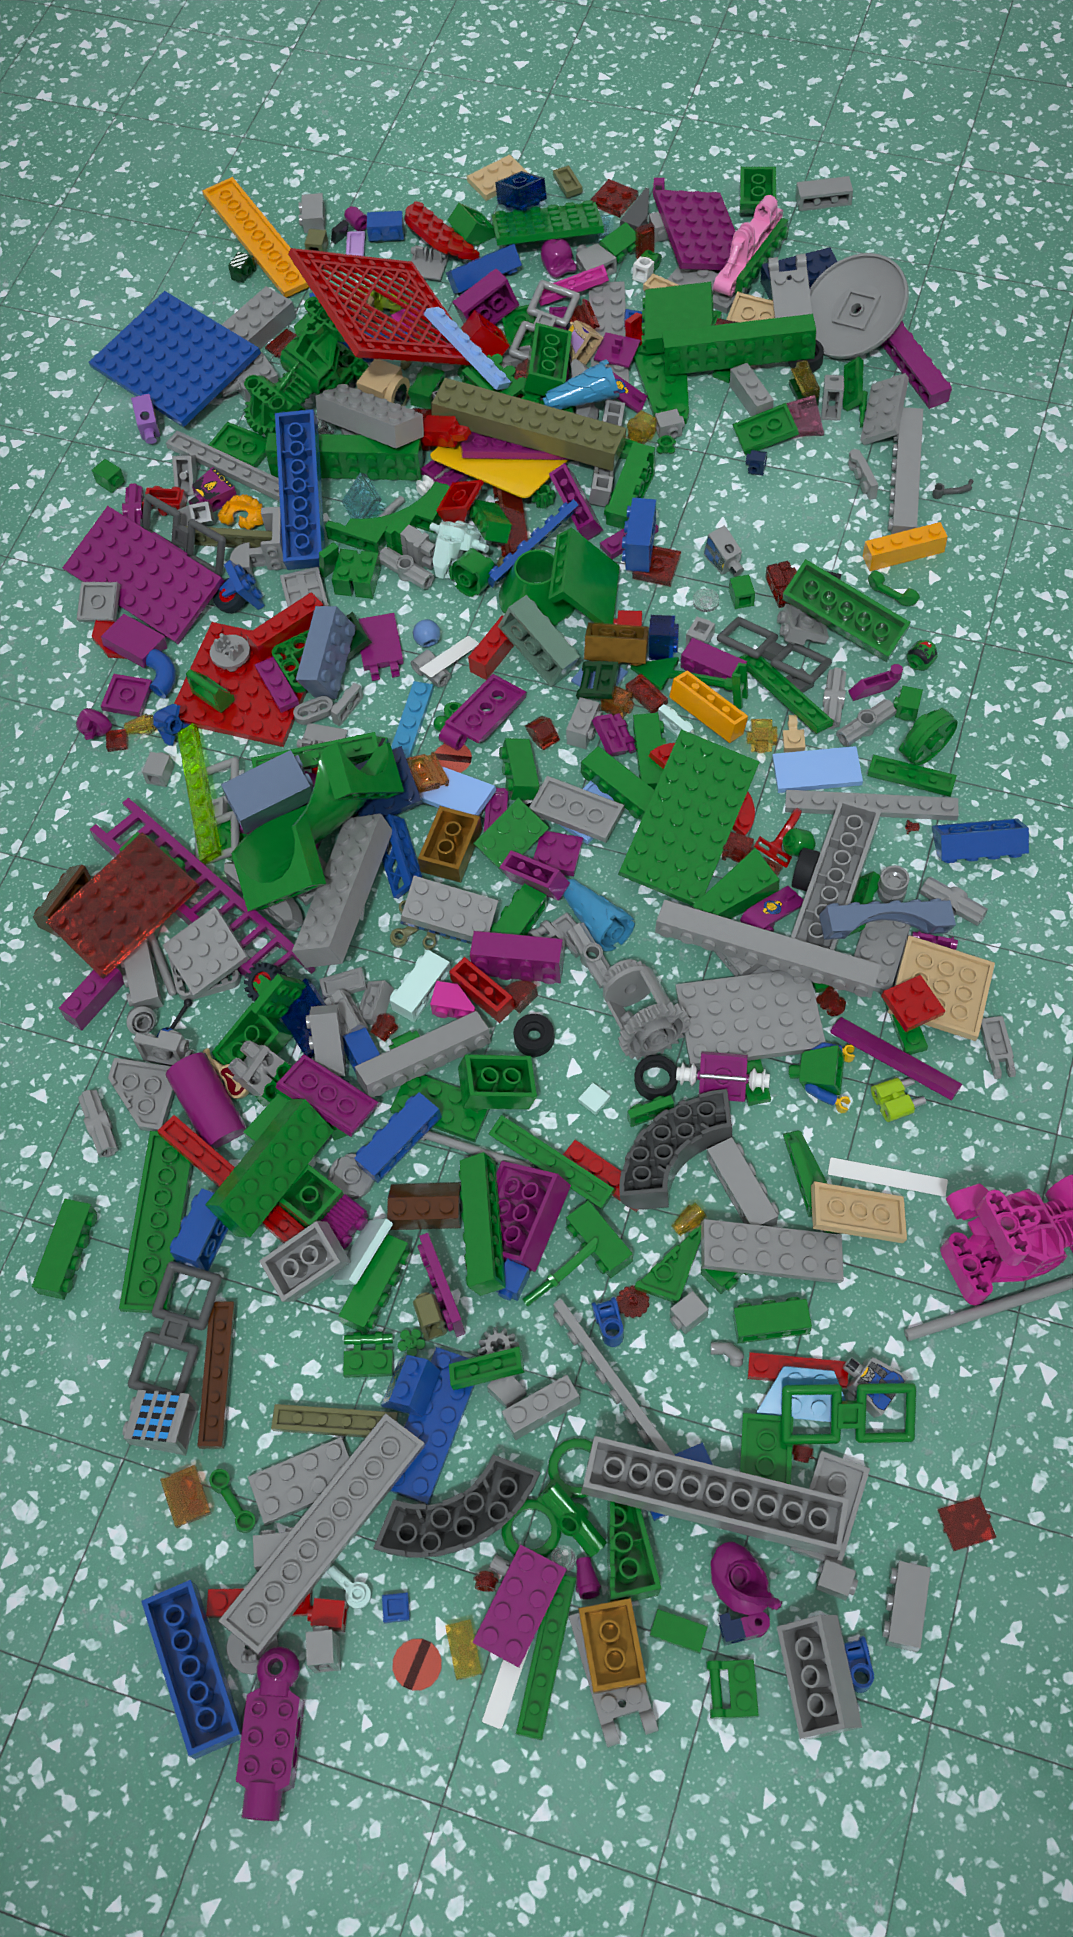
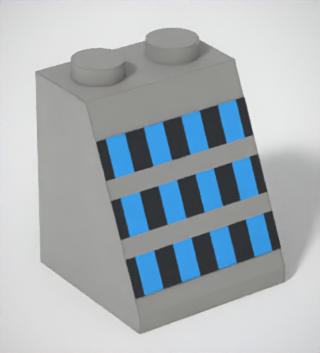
M138 1390L136 1397H133L131 1400L129 1421H126L123 1427L124 1439L129 1445L186 1456L200 1407L190 1394Z

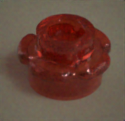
M793 1445V1460L808 1463L809 1459L815 1458L812 1456L814 1449Z
M480 1571L479 1576L477 1575L473 1578L475 1589L483 1592L495 1591L496 1584L499 1583V1580L494 1577V1573L489 1571Z

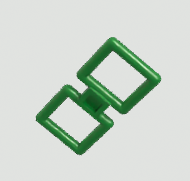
M914 1383L859 1384L857 1386L856 1401H842V1387L839 1384L785 1385L782 1388L781 1442L784 1445L837 1444L841 1440V1429H855V1439L858 1443L913 1442L915 1439L916 1385ZM906 1393L905 1432L866 1433L867 1394ZM792 1395H832L831 1433L791 1434Z

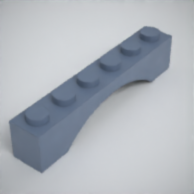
M939 898L926 902L916 899L901 903L899 900L883 904L875 901L862 905L859 902L840 906L838 903L827 905L819 914L824 940L845 939L859 926L880 920L906 923L926 934H945L956 926L951 901H941Z

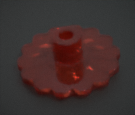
M633 1285L630 1288L625 1287L624 1290H621L616 1298L619 1311L625 1317H641L642 1314L647 1312V1308L650 1305L647 1293L636 1290Z

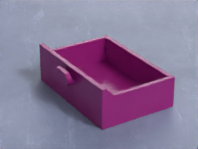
M123 614L101 636L103 646L142 668L147 666L146 658L152 649L160 651L167 649L164 635L126 614Z

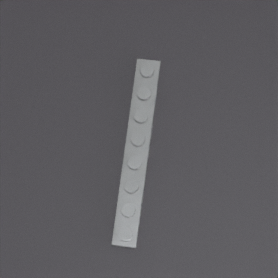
M176 431L166 442L168 449L181 455H196V462L210 469L214 467L219 473L280 502L278 478L179 431Z
M786 790L785 812L791 813L795 808H799L802 810V813L834 815L839 799L882 810L880 817L957 821L959 816L958 798Z
M562 1299L553 1304L555 1311L553 1314L554 1319L560 1327L564 1325L569 1331L566 1334L574 1346L578 1344L582 1349L580 1354L588 1365L592 1363L597 1371L594 1373L602 1385L605 1383L611 1390L609 1395L616 1404L621 1403L625 1409L623 1414L631 1425L635 1423L640 1431L637 1433L645 1445L649 1443L654 1451L674 1455Z

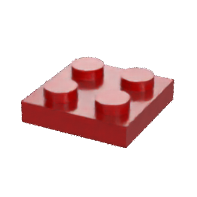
M921 975L889 988L881 994V997L905 1032L941 1017L945 1013V1009Z

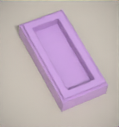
M365 231L347 232L346 254L364 256Z

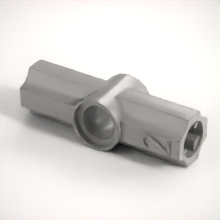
M384 547L380 551V563L397 573L400 580L410 581L422 589H428L432 585L434 574L414 563L411 556L401 555L389 547Z
M842 668L829 670L827 677V688H825L823 698V712L834 720L833 726L827 729L839 727L841 722V711L844 707L846 690H844L846 672Z
M884 699L872 708L860 711L856 719L837 731L836 736L843 746L849 747L863 736L872 735L875 728L896 715L894 704L889 699Z
M932 877L925 881L920 890V894L930 900L937 898L941 899V901L950 900L954 916L957 914L976 926L980 925L988 911L986 907L968 898L967 893L961 888L955 886L950 888Z
M578 923L567 930L566 933L579 953L581 963L588 968L601 989L603 988L602 982L605 981L604 976L610 965L603 955L602 947L594 941L585 924ZM593 952L597 958L591 959L586 953Z
M97 1090L82 1092L78 1098L85 1116L83 1120L90 1137L93 1139L99 1157L108 1158L115 1155L118 1147L111 1130L113 1126L107 1111L104 1110Z

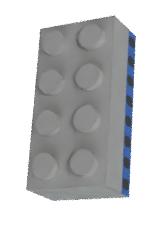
M414 876L401 915L400 924L472 945L474 931H490L499 900Z

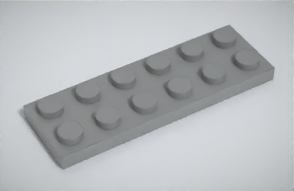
M704 1219L701 1222L702 1269L840 1284L844 1281L842 1235Z

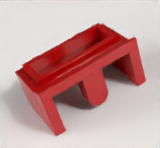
M160 486L146 488L145 494H150L171 507H175L177 510L185 507L187 504L185 491L179 487H172L171 489ZM158 508L160 515H167L166 512Z

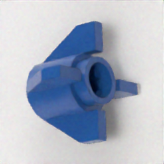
M171 704L158 710L152 719L154 727L158 729L163 741L169 746L174 744L175 736L172 734L178 733L181 728L192 729L191 724L181 722L179 718L180 705Z

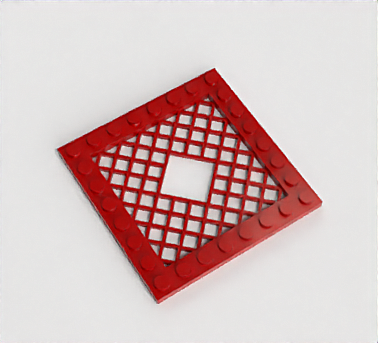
M296 248L290 249L289 257L356 357L471 365L439 330L431 326L433 324L424 316L423 312L425 313L427 308L440 307L452 320L413 262ZM333 275L338 276L339 278L343 279V281L339 280L338 278L334 277ZM349 276L352 277V278H354L355 280H357V281H359V282H358V283L355 282L354 280L350 279ZM364 278L370 280V281L373 282L374 284H371L370 282L366 281ZM330 280H332L340 286L338 287L337 285L331 283ZM394 281L398 282L399 284L403 285L404 287H401L400 285L396 284ZM345 282H348L349 284L355 286V288L349 286ZM361 283L364 284V285H366L367 287H369V288H371V289H370V290L367 289L366 287L362 286ZM391 286L394 287V288H396L397 290H399V291H401V292H400V293L397 292L396 290L392 289ZM342 287L349 290L352 293H348L347 291L343 290ZM357 289H360L361 291L365 292L367 295L361 293V292L358 291ZM373 290L406 309L399 322L366 303ZM388 292H390V293H392L393 295L397 296V298H395V297H393L392 295L388 294ZM338 293H341L342 295L346 296L348 299H346V298L340 296ZM403 293L406 294L407 296L411 297L412 300L409 299L408 297L404 296ZM354 294L357 295V296H359L360 298H362V299H364V300H363V301L360 300L359 298L355 297ZM399 299H402L403 301L409 303V305L405 304L404 302L400 301ZM350 300H353L354 302L358 303L360 306H357L356 304L352 303ZM347 305L350 306L351 308L355 309L356 312H354L353 310L349 309V308L347 307ZM411 306H414L415 308L419 309L420 312L415 310ZM363 307L370 310L372 314L364 310ZM408 311H410L411 313L415 314V315L418 316V317L416 318L415 316H413V315H411L410 313H408ZM359 312L367 316L369 319H366L365 317L361 316ZM376 314L384 319V321L374 315ZM405 317L411 319L412 321H414V323L405 319ZM356 318L359 319L360 321L364 322L365 325H363L362 323L356 321L355 319H356ZM420 318L423 319V320H425V321H427V322L429 323V325H428L427 323L423 322L422 320H420ZM371 320H374L375 322L379 323L381 326H378L377 324L373 323ZM388 321L396 326V328L386 322ZM402 322L405 323L406 325L410 326L411 329L408 328V327H406L405 325H403V324H401V323H402ZM416 324L421 325L422 327L426 328V330L422 329L421 327L417 326ZM368 325L371 326L372 328L376 329L377 332H375L374 330L368 328L367 326H368ZM383 327L391 330L393 333H390L389 331L383 329ZM398 328H400V329L404 330L405 332H407L408 335L405 334V333H403L402 331L398 330ZM414 329L417 330L418 332L422 333L423 336L420 335V334H418V333H416V332L413 331V330H414ZM364 331H366L367 333L373 335L374 338H372V337H370L369 335L365 334ZM428 331L433 332L434 334L438 335V337L434 336L433 334L429 333ZM380 332H381L382 334L388 336L389 339H387L386 337L380 335ZM395 334L401 336L405 340H402L401 338L395 336ZM410 335L416 337L420 341L415 340L414 338L410 337ZM425 336H427L428 338L434 340L435 343H433L432 341H430V340H428L427 338H425Z

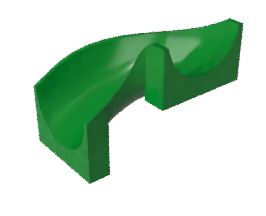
M340 742L325 747L318 764L316 781L308 805L281 815L257 827L232 851L231 854L247 911L264 910L326 884L315 845L349 820L368 799H389L404 792L390 743L377 747L361 770L357 769L348 759Z

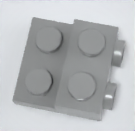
M785 604L783 610L778 613L777 622L781 623L780 635L784 636L785 641L791 644L804 645L808 639L812 642L826 644L829 636L824 624L790 604Z
M161 1030L158 1038L150 1033H145L144 1035L136 1033L133 1040L144 1061L172 1066L179 1060L194 1054V1051L189 1049V1041L185 1040L181 1033L174 1030H169V1032Z

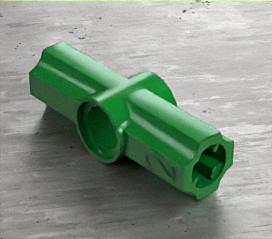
M558 1482L552 1484L540 1495V1498L558 1518V1528L566 1536H572L589 1557H593L607 1544L605 1539L588 1520L589 1513L586 1507L580 1503H574Z

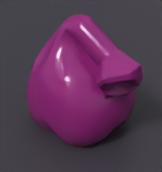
M563 239L545 241L541 248V260L546 271L554 278H559L567 272H576L577 265L572 260L573 253L570 245Z

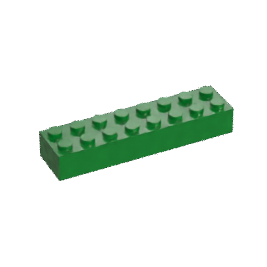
M813 314L662 331L665 376L728 369L748 363L749 366L813 359L815 357L816 343Z
M268 433L265 452L271 475L278 477L276 433ZM318 434L321 478L422 481L421 468L424 466L420 438L394 448L363 435Z

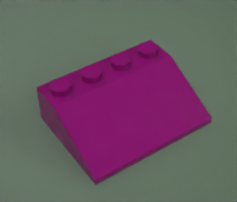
M501 1161L496 1176L503 1261L506 1262L509 1259L528 1267L529 1271L536 1272L571 1185L557 1173Z

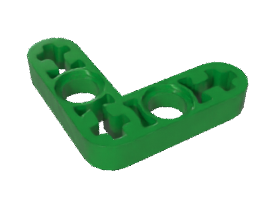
M309 630L277 644L272 649L275 661L292 690L297 693L306 691L295 680L300 665L297 658L302 656L304 647L297 649L294 646L297 643H306ZM279 653L285 654L286 659L283 660ZM289 665H294L296 667L293 671L285 670V668Z

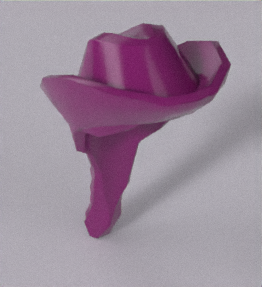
M733 1541L723 1543L717 1547L711 1560V1582L719 1599L733 1611L745 1615L761 1613L767 1607L771 1608V1610H778L782 1607V1601L775 1598L770 1591L767 1575L762 1566L746 1547Z

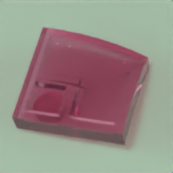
M815 395L786 403L799 431V435L791 438L824 436Z

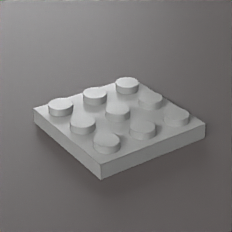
M213 907L162 945L189 990L196 998L250 959L217 907Z

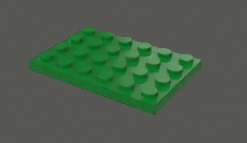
M591 200L583 201L581 204L569 202L564 206L552 204L547 206V208L536 206L531 207L530 210L514 209L512 212L497 211L495 214H491L497 246L604 233V225L597 204Z

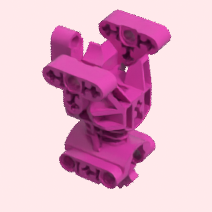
M1073 1174L1063 1178L1048 1189L1045 1194L1048 1200L1047 1203H1043L1039 1194L1030 1189L1005 1196L998 1190L989 1191L980 1183L955 1191L946 1197V1201L956 1219L964 1221L979 1216L967 1223L973 1233L969 1239L962 1233H953L940 1249L941 1255L966 1302L974 1306L980 1305L992 1293L993 1282H1019L1044 1275L1065 1261L1067 1254L1064 1248L1070 1247L1073 1252Z

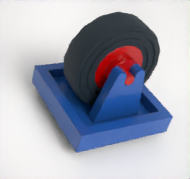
M231 560L226 562L224 566L230 578L224 580L213 596L214 604L217 608L225 613H234L246 601L258 610L265 605L261 599L263 595L255 586L256 580L250 573L246 574L239 564L235 565Z

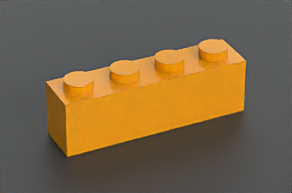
M941 522L867 540L864 545L863 559L870 572L944 553L948 536Z
M688 670L673 679L669 698L727 742L731 743L743 735L748 715Z

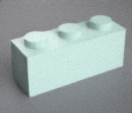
M427 950L424 955L417 959L414 969L405 975L401 986L392 992L390 996L392 1010L415 1022L431 1001L436 981L445 982L449 977V971L451 970L450 962Z

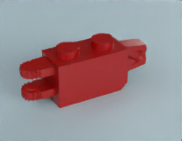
M427 415L423 421L424 437L420 439L424 446L456 447L458 442L468 439L471 431L469 427L459 425L455 416Z

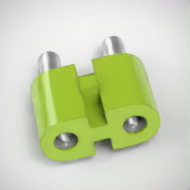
M896 1077L871 1087V1095L875 1103L880 1105V1112L887 1122L913 1114L916 1107L926 1104L924 1096L911 1100L909 1094L906 1095L904 1093L906 1087L915 1084L914 1079L900 1080Z

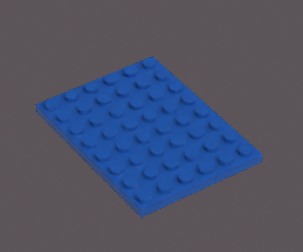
M164 291L88 363L93 369L133 395L150 394L156 410L182 427H185L261 354L259 347Z

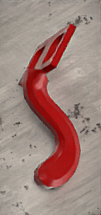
M795 808L792 811L789 819L774 841L768 842L759 836L754 847L787 868L792 857L782 851L783 837L795 826L802 810ZM762 842L769 847V850L761 847L758 843ZM777 854H780L783 857H785L787 859V862H784L783 860L778 858Z

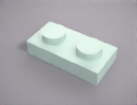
M665 704L658 708L659 721H663V725L678 737L681 729L693 734V726L688 721H684L679 717L674 709L668 708Z

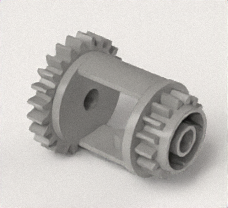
M627 959L614 964L608 969L604 976L605 981L602 982L603 998L621 1029L619 1032L621 1036L618 1037V1040L626 1056H629L630 1059L636 1057L639 1060L642 1056L646 1058L649 1055H656L658 1052L663 1054L664 1049H672V1044H678V1039L685 1037L683 1033L689 1031L687 1027L690 1026V1018L683 1006L680 1007L678 1003L673 1005L650 967H647L642 961L637 962L636 960ZM650 992L657 1002L655 1005L640 1010L635 1015L630 1011L625 1012L623 1008L641 1001Z

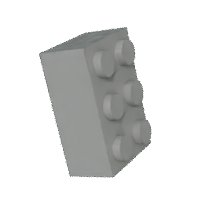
M324 1221L314 1222L259 1260L282 1302L296 1301L351 1263L330 1225Z

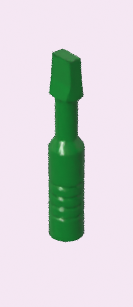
M863 390V402L859 405V421L862 428L867 409L868 393Z

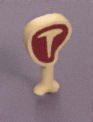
M209 1048L203 1050V1053H206L219 1077L223 1079L229 1096L235 1099L246 1097L249 1091L232 1079L234 1074L228 1068L229 1064L222 1065L211 1057Z

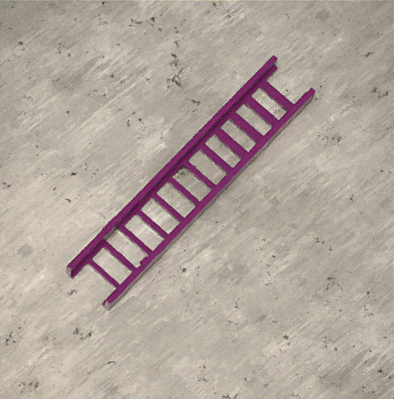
M127 798L122 804L131 814L112 830L106 833L97 824L90 828L95 841L140 882H143L153 894L186 924L190 925L200 918L196 914L221 893L229 900L219 909L222 915H225L234 906L243 913L229 925L233 932L248 919L258 926L240 941L243 948L262 932L266 933L271 941L246 963L237 968L238 972L248 979L245 976L246 973L251 974L249 969L254 967L258 961L276 946L279 949H284L287 953L273 965L282 967L293 957L304 967L292 952L294 944L257 911H247L245 900L130 798ZM137 821L144 825L137 831L143 836H149L153 833L158 837L154 841L156 846L160 848L167 845L171 849L169 852L171 857L174 859L180 857L185 861L186 872L193 868L201 875L177 896L173 893H168L124 860L119 849L128 840L119 845L115 839ZM207 881L214 889L190 909L182 901ZM314 967L305 968L311 974L315 971Z

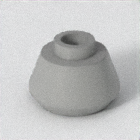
M145 1006L132 1008L127 1015V1028L134 1035L136 1033L144 1035L151 1032L156 1024L154 1011Z

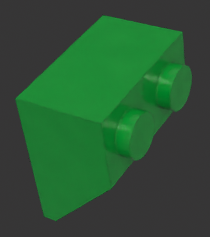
M458 202L447 220L454 232L462 236L467 243L476 246L495 237L492 223L482 212Z

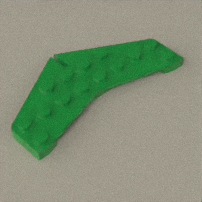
M713 310V325L720 324L722 312ZM639 346L633 360L653 416L655 417L656 413L677 409L679 415L683 416L684 423L687 424L689 418L687 373L665 376L663 353L647 354L646 347Z

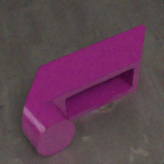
M894 664L889 671L861 679L848 690L850 697L853 701L891 689L901 679L903 667L899 664Z

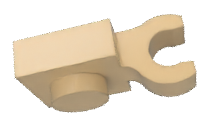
M788 715V730H783L782 733L784 753L805 751L804 729H797L796 715Z

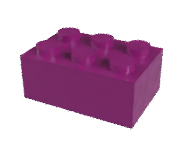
M494 269L453 301L463 324L474 310L493 324H496L519 306L507 278L498 269Z

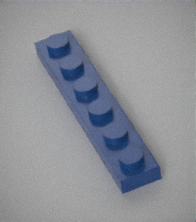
M574 499L569 504L565 502L558 509L559 513L553 516L552 514L549 516L541 529L539 527L531 533V538L527 542L523 540L517 546V551L514 554L509 553L503 559L504 563L500 567L496 565L488 573L490 575L488 584L492 588L510 572L520 555L527 551L535 550L576 512L579 504Z

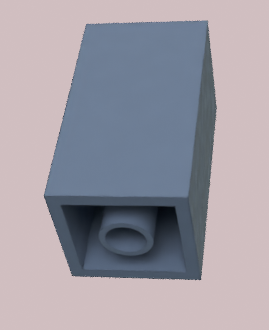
M291 750L221 784L225 797L245 834L272 819L308 803L313 791V782L308 773L305 774L299 756H294Z

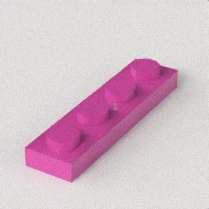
M603 264L553 284L575 292H582L609 281ZM544 289L539 303L540 306L550 304L558 299L566 298V296Z

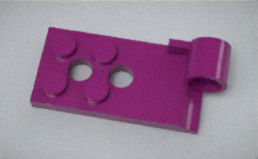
M492 674L447 719L440 731L439 741L457 751L464 746L467 738L479 744L526 698V691ZM498 696H501V697H502L501 699H495V698H493V697H498ZM487 708L490 709V711H482V710H481V709H487Z

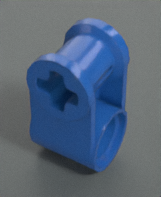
M615 1296L611 1297L609 1301L598 1304L595 1302L591 1303L594 1318L598 1324L604 1344L609 1347L619 1346L623 1342L624 1332ZM610 1329H615L619 1332L616 1336H609L607 1334Z
M860 1636L859 1640L846 1642L844 1646L854 1691L864 1693L869 1690L873 1683L874 1672L866 1639L864 1636ZM856 1672L864 1673L868 1678V1682L866 1684L857 1683L854 1679V1674Z

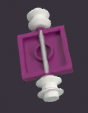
M432 460L421 468L423 481H416V490L421 496H424L435 481L451 486L452 482H462L470 476Z
M702 1051L698 1073L694 1063L690 1068L685 1067V1064L682 1063L681 1067H677L676 1080L680 1081L681 1086L684 1081H689L690 1085L693 1086L697 1080H700L699 1094L727 1089L729 1101L745 1102L746 1084L749 1083L752 1091L756 1087H761L762 1092H764L765 1088H769L770 1074H766V1069L762 1073H757L754 1068L750 1072L749 1077V1074H747L748 1055Z

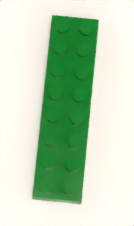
M150 1131L119 1304L121 1312L151 1313L167 1264L170 1261L176 1262L170 1253V1245L174 1237H178L181 1230L192 1163L158 1134V1131ZM174 1277L163 1310L169 1311Z

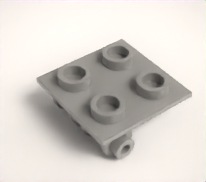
M415 245V247H411V254H413L411 262H413L424 279L441 280L449 254H444L433 247L430 248V251L427 246L425 250L423 246Z
M308 723L303 738L297 740V747L343 739L346 737L348 730Z

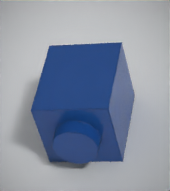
M507 1259L504 1264L506 1288L496 1292L505 1300L510 1301L514 1299L518 1301L530 1277L529 1268Z

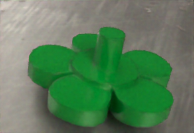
M413 1329L410 1334L408 1330H403L400 1333V1337L405 1341H400L397 1344L398 1349L402 1352L407 1350V1355L416 1356L417 1349H424L426 1344L423 1339H419L422 1335L421 1331Z

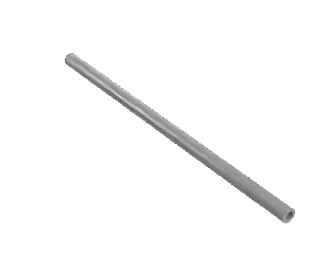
M1073 1276L904 1329L907 1341L915 1340L1073 1289Z

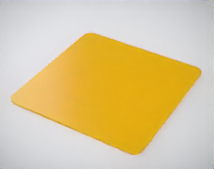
M460 442L457 443L456 447L438 446L430 454L431 459L521 498L530 497L550 478V472L569 461L462 458Z

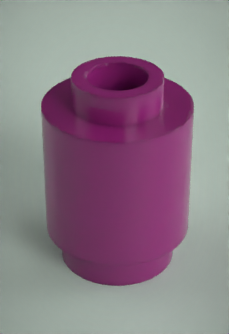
M350 206L345 210V220L356 231H363L367 228V215L359 208Z

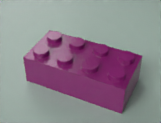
M474 931L470 958L471 962L488 977H497L502 980L519 979L524 982L540 981L545 984L561 983L564 964L563 939Z

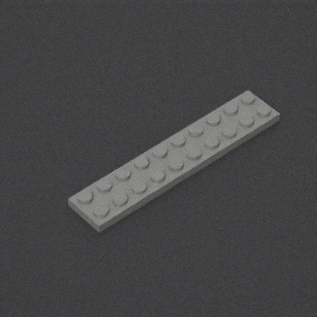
M385 1414L220 1618L219 1623L260 1656L423 1450L425 1443Z

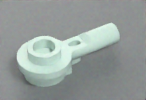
M334 1565L327 1571V1574L346 1591L345 1598L349 1606L360 1609L368 1605L371 1599V1591L365 1583H352Z

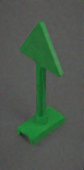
M679 657L648 661L638 666L630 665L631 670L659 690L663 689L669 678L674 679L684 673V671L674 670L679 662ZM738 663L732 678L727 677L726 679L692 673L706 685L723 687L725 690L733 691V705L738 709H742V698H748L747 664Z

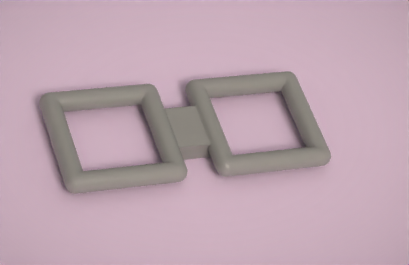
M540 280L527 308V313L537 318L534 324L527 321L521 322L509 349V355L528 362L529 354L518 350L526 329L533 332L536 322L552 327L555 324L566 327L580 299V294L545 280ZM544 289L572 298L563 318L536 309Z
M237 757L205 767L196 772V811L198 813L205 812V820L198 822L195 826V857L204 865L232 856V851L240 843L239 822L233 811L227 812L228 801L226 797L222 796L204 803V777L230 767L231 779L239 776V759ZM231 820V847L204 856V829Z

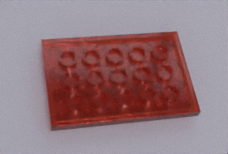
M142 832L57 910L46 923L104 979L186 902L200 886Z

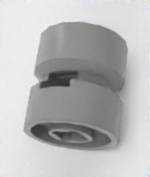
M893 865L886 867L882 871L877 894L883 903L895 900L902 902L905 899L910 878L904 868Z

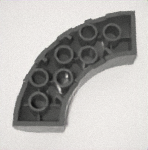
M727 1089L698 1094L699 1097L689 1101L684 1099L678 1102V1106L669 1111L666 1109L653 1119V1123L638 1134L634 1140V1145L625 1157L624 1167L621 1170L620 1200L625 1206L633 1209L668 1208L671 1185L684 1164L698 1153L732 1137V1122Z

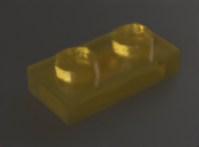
M471 1619L446 1625L445 1628L456 1680L481 1675L482 1669L477 1645L472 1643L475 1636Z

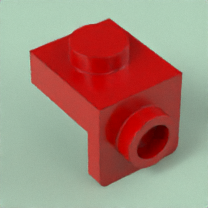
M636 312L625 320V337L641 340L639 345L641 346L642 335L645 334L642 333V314Z

